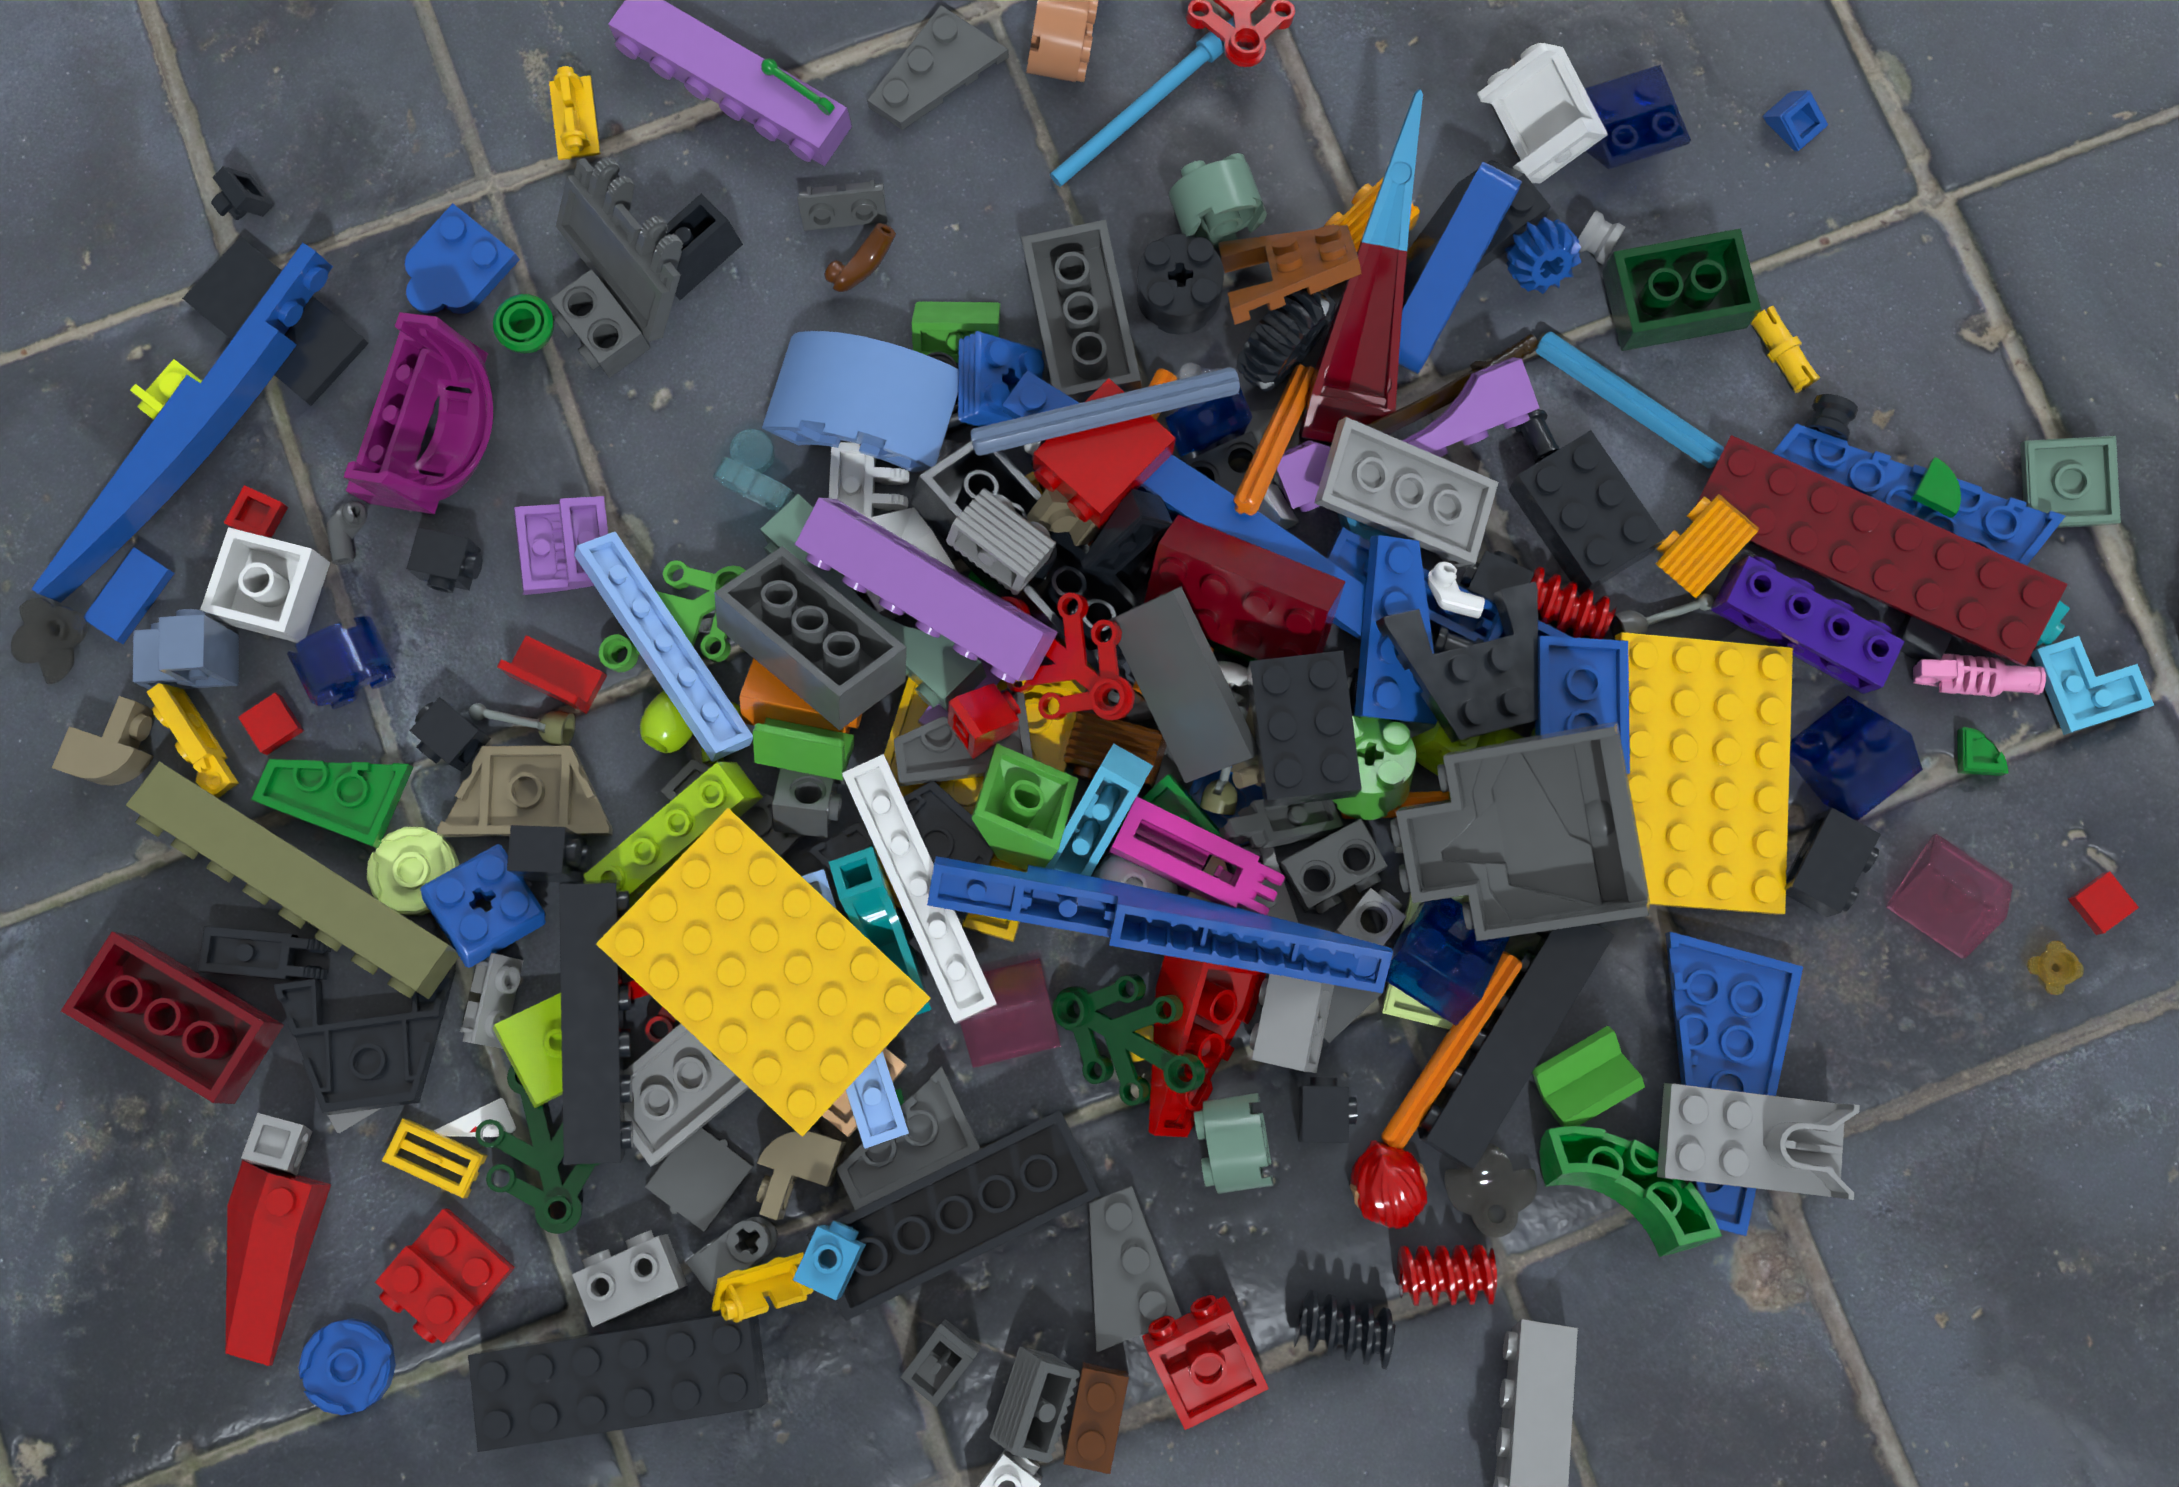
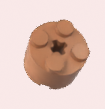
M1038 0L1026 73L1072 82L1085 81L1098 0Z

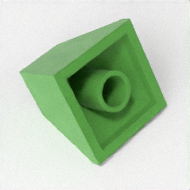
M996 743L971 819L998 859L1026 871L1028 865L1045 868L1059 850L1078 778Z

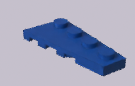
M1382 535L1370 537L1354 716L1436 725L1437 719L1421 696V693L1424 692L1410 669L1404 670L1396 657L1399 652L1388 635L1383 637L1376 625V621L1383 617L1419 609L1430 647L1434 654L1420 543L1417 540Z

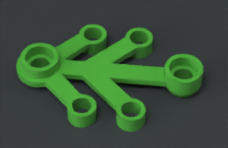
M678 560L671 561L665 566L663 578L673 588L681 590L690 585L708 591L695 600L656 591L693 647L703 616L716 609L714 592L745 572L746 570L742 567L727 566L713 574L690 568ZM678 569H683V577L678 581H673L674 572ZM715 612L710 634L703 638L700 648L706 658L713 662H722L729 656L731 645L727 640V635L717 627ZM619 634L607 637L599 648L601 662L616 672H626L632 669L638 661V655H640L632 641ZM716 641H721L720 651L716 654H711V645ZM627 649L628 653L624 661L618 662L619 652Z

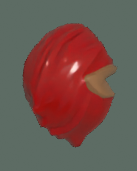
M1371 1141L1366 1151L1353 1165L1351 1184L1349 1185L1354 1202L1362 1211L1363 1217L1388 1228L1401 1229L1402 1227H1408V1224L1414 1221L1415 1217L1423 1211L1427 1204V1191L1425 1187L1427 1186L1428 1178L1423 1165L1418 1163L1408 1151L1391 1147L1384 1142Z

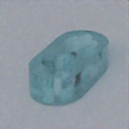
M728 457L722 458L713 474V478L726 488L777 513L795 497V493L784 484Z

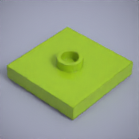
M561 993L493 1026V1030L534 1108L563 1094Z

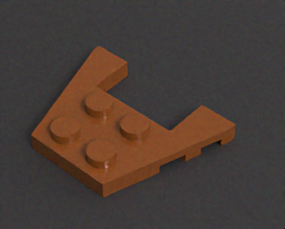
M1332 224L1318 229L1218 243L1225 273L1269 262L1273 281L1228 292L1235 325L1250 320L1249 311L1267 304L1270 311L1286 305L1284 296L1306 287L1307 292L1311 295L1362 274L1348 225L1338 226Z

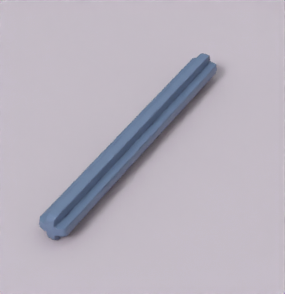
M1225 368L974 428L971 431V441L977 455H985L1235 395L1239 392L1240 381L1234 368Z

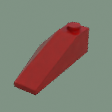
M1164 956L1156 984L1155 999L1165 995L1177 996L1183 1004V1015L1176 1022L1168 1024L1155 1023L1153 1042L1176 1055L1190 1053L1197 1056L1204 1065L1205 1078L1197 1089L1185 1093H1177L1167 1086L1164 1080V1070L1152 1064L1149 1133L1154 1136L1188 1137L1195 1124L1194 1112L1202 1111L1203 1101H1207L1213 1090L1210 1080L1221 1059L1229 1061L1235 1049L1229 1044L1241 1022L1248 1025L1256 1010L1260 988L1266 973ZM1165 1001L1163 1011L1166 1016L1170 1017L1172 1007ZM1186 1064L1184 1068L1187 1078L1192 1079L1191 1067Z
M242 1160L227 1205L225 1354L267 1366L273 1365L331 1184L262 1167Z

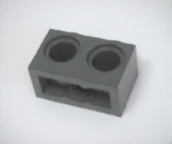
M592 269L550 298L559 312L553 316L554 321L568 339L575 334L583 345L577 350L592 370L600 366L606 375L611 378L650 349L641 331ZM593 305L592 310L587 315L576 316L577 311L582 306ZM608 337H618V341L614 346L606 349L601 348L602 342Z
M780 768L772 803L774 831L827 838L831 820L838 821L840 817L842 794H837L838 784L846 785L845 779L843 778L842 781Z
M1359 819L1286 858L1280 863L1279 868L1304 913L1315 908L1320 915L1342 903L1339 895L1355 887L1359 894L1381 882L1382 880L1378 874L1388 865L1362 819ZM1348 849L1361 851L1366 859L1365 868L1359 871L1349 869L1343 861L1344 851ZM1309 870L1321 871L1327 879L1326 889L1321 892L1309 890L1303 881L1304 873Z

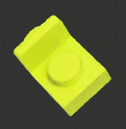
M173 359L146 391L137 384L130 391L142 399L137 407L154 420L186 375H189L199 383L202 380Z

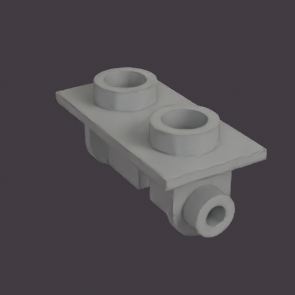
M491 953L488 958L476 964L470 992L482 995L480 1003L468 1001L463 1025L460 1029V1032H464L463 1042L503 1049L493 1030V1026L511 1017L524 960Z

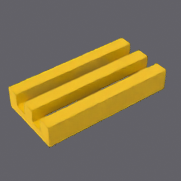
M402 1119L382 1161L461 1198H468L472 1190L470 1187L473 1181H476L480 1173L478 1170L481 1164L485 1163L488 1155L409 1119ZM410 1132L471 1161L468 1167L406 1139L407 1133ZM402 1148L463 1176L460 1184L398 1156L399 1149Z

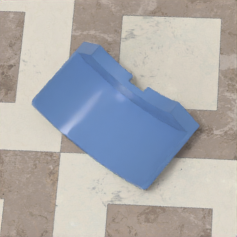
M828 331L798 332L791 337L762 429L798 446L822 445L838 448L841 440L861 445L859 449L861 454L881 459L910 472L928 470L937 463L958 395L959 369L917 351L868 337Z

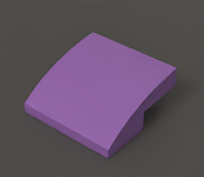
M604 496L563 498L559 500V504L514 507L523 595L594 586L574 554L577 545L608 534Z

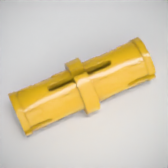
M1770 306L1766 309L1767 312L1765 309L1759 312L1750 324L1769 350L1767 357L1771 363L1776 362L1792 386L1793 391L1798 393L1803 390L1802 387L1804 389L1808 388L1818 381L1820 377L1800 349L1802 342L1798 336L1793 337L1776 312V308Z

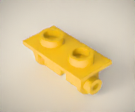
M560 67L557 69L554 81H549L558 160L599 155L600 146L591 76L579 77L574 73L572 67Z
M798 1253L785 1258L777 1257L766 1264L743 1271L735 1270L718 1278L711 1308L712 1311L721 1310L724 1320L732 1319L737 1323L768 1312L769 1305L764 1298L767 1296L770 1297L776 1309L805 1301L807 1295L813 1293V1289L793 1280L804 1253Z

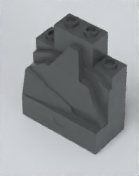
M1618 721L1449 752L1443 756L1444 764L1438 765L1437 768L1441 790L1443 793L1450 792L1451 799L1401 807L1396 811L1397 819L1391 820V833L1395 847L1402 846L1405 865H1399V876L1403 892H1411L1412 903L1468 895L1469 901L1463 902V915L1467 930L1475 929L1477 941L1649 916L1650 898Z

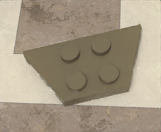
M482 746L472 764L470 776L463 780L455 795L458 799L446 821L441 820L437 827V835L441 837L510 836L511 825L566 827L580 836L613 835L612 826L576 750L572 746Z

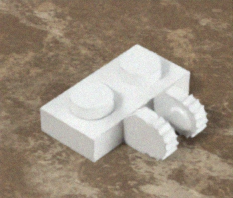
M840 442L838 448L831 447L830 499L841 501L869 519L873 517L874 508L887 511L908 508V498L904 495L874 493L875 482L885 485L909 483L910 472L908 470L876 467L875 457L859 452L860 444Z

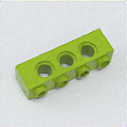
M716 762L585 873L583 877L586 881L621 880V891L628 890L629 908H631L727 808L740 817L761 800L763 796L737 762Z

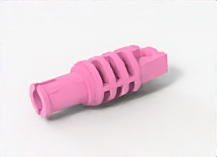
M1943 654L1941 660L1921 659L1913 667V683L1939 687L1940 693L1995 697L2003 691L2040 695L2045 688L2046 672L2042 666L2005 665V662L1998 657L1986 658L1985 656L1973 657L1972 655Z

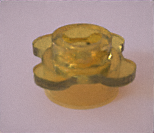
M2061 941L2049 942L2046 945V951L2040 956L2031 957L2027 963L2028 971L2033 975H2037L2045 983V990L2051 995L2062 994L2066 984L2081 978L2084 973L2083 965L2079 962L2077 956L2070 950H2067L2065 944ZM2054 963L2059 966L2058 972L2052 970Z

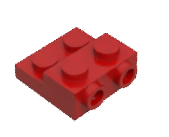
M445 1208L440 1211L412 1245L405 1246L375 1283L383 1289L379 1298L388 1308L397 1313H401L405 1309L417 1320L413 1325V1329L419 1336L432 1344L437 1340L446 1343L455 1340L515 1267L449 1208Z
M1213 1295L1201 1297L1191 1305L1190 1313L1176 1320L1172 1316L1160 1317L1149 1325V1333L1141 1336L1184 1430L1269 1389L1225 1296L1216 1299Z

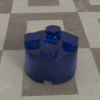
M361 616L353 618L357 626L348 629L343 628L341 622L330 625L299 641L295 645L298 653L292 651L287 653L312 704H316L318 707L330 704L332 709H337L357 699L355 691L369 684L372 689H377L396 679L393 672L395 664L371 617Z

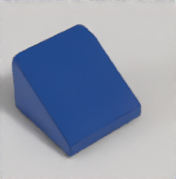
M1810 90L1788 93L1762 116L1765 122L1794 151L1802 149L1828 126Z

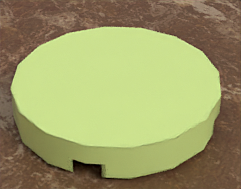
M403 827L388 833L380 841L382 843L379 848L372 852L368 860L367 881L372 895L399 914H427L430 910L422 899L420 888L459 866L455 850L444 837L423 827Z

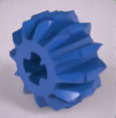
M1543 217L1537 226L1527 222L1526 231L1522 234H1513L1515 244L1505 249L1508 258L1506 262L1508 272L1528 292L1535 289L1544 294L1550 285L1559 288L1560 281L1564 277H1573L1572 267L1581 263L1579 239L1559 219L1552 222Z

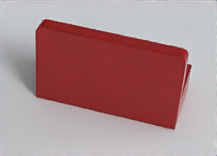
M527 635L512 662L509 663L501 659L497 665V668L510 678L585 714L588 713L607 677L604 672Z

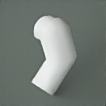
M1439 562L1436 564L1434 569L1429 572L1428 586L1439 607L1443 610L1479 619L1484 608L1485 598L1460 591L1456 582L1457 569L1451 563Z

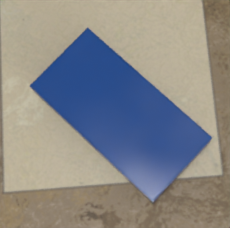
M133 547L82 619L124 645L175 573Z

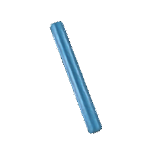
M1547 332L1537 345L1538 349L1535 350L1538 355L1705 467L1712 468L1717 464L1724 450L1722 445L1553 332Z

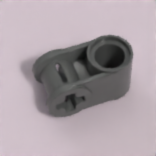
M761 1216L751 1217L735 1224L722 1236L708 1243L688 1259L686 1263L712 1299H714L717 1279L735 1270L743 1271L753 1268L775 1249L778 1241V1231L769 1219ZM756 1230L760 1238L755 1242L756 1246L749 1248L745 1241L750 1237L749 1233Z

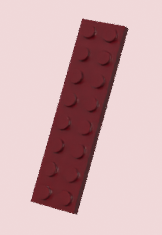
M1732 435L1697 502L1698 504L1704 496L1712 502L1720 494L1759 527L1758 532L1750 539L1749 543L2021 666L2027 664L2068 585L2065 582Z

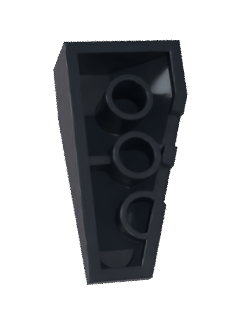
M1493 160L1487 163L1521 180L1522 184L1474 274L1504 254L1507 247L1515 244L1513 234L1524 233L1527 229V222L1537 226L1540 220L1547 216L1551 207L1524 173ZM1477 170L1456 184L1408 249L1403 308Z

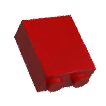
M1108 378L1085 402L1125 392ZM1151 415L1047 439L1033 453V469L1036 470L1034 476L1048 491L1054 492L1058 490L1069 500L1067 506L1081 521L1087 522L1090 519L1100 528L1112 516L1122 499L1132 489L1137 490L1173 454L1176 437Z

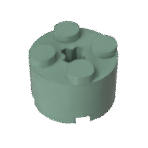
M1240 153L1232 154L1221 161L1205 164L1204 161L1200 160L1187 164L1181 169L1182 178L1173 185L1169 192V199L1182 234H1186V237L1190 235L1204 237L1213 244V248H1218V243L1238 240L1236 232L1245 227H1248L1249 233L1253 232L1264 222L1267 216L1250 166L1246 162L1244 155Z
M1259 1093L1203 1101V1110L1194 1112L1198 1140L1206 1139L1209 1157L1201 1159L1204 1183L1206 1187L1215 1186L1218 1194L1273 1186V1176L1264 1177L1263 1167L1271 1165L1263 1113H1254L1252 1103L1261 1102Z

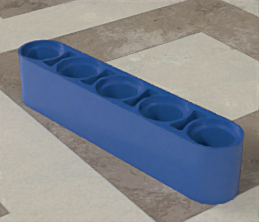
M1482 162L1402 310L1399 365L1416 374H1419L1512 204L1522 184L1521 180L1486 162Z

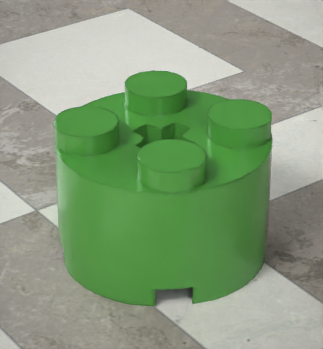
M1352 716L1362 790L1356 797L1335 799L1333 801L1337 804V809L1347 816L1362 820L1380 819L1387 816L1388 812L1397 806L1400 807L1409 795L1416 762L1415 746L1410 737L1409 729L1403 723L1387 719Z

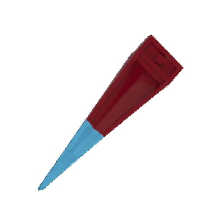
M1421 89L1414 93L1357 251L1362 274L1346 281L1313 373L1299 432L1301 437L1332 443L1339 420L1348 417L1367 425L1396 411L1406 258L1423 100Z

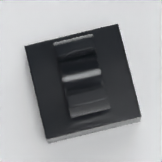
M222 166L212 177L222 190L211 201V204L220 216H225L229 212L234 220H239L248 212L263 217L274 206L251 174Z

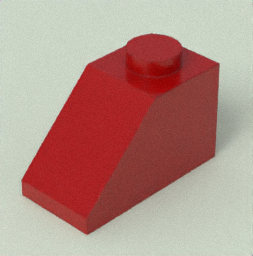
M992 683L950 700L948 705V724L974 759L1018 730L1019 718L1017 715L1021 713V710L1007 690L1001 693L996 685Z

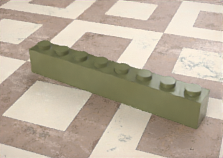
M160 761L126 804L127 807L140 815L135 821L136 824L157 837L163 831L168 832L175 837L170 845L193 860L199 853L211 860L206 867L208 870L227 882H230L234 876L243 880L247 884L242 891L261 904L266 905L270 898L283 907L278 914L300 929L306 921L319 930L314 938L338 952L342 945L351 949L355 954L350 961L372 975L376 973L378 968L390 974L392 977L387 984L408 998H411L416 991L430 999L459 957L456 950Z

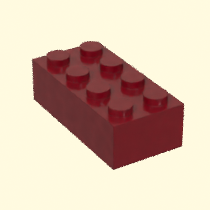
M1178 514L1158 543L1144 603L1182 587L1207 639L1258 660L1322 653L1346 581Z
M113 931L61 1009V1012L212 1103L223 1104L236 1103L284 1024L138 937Z

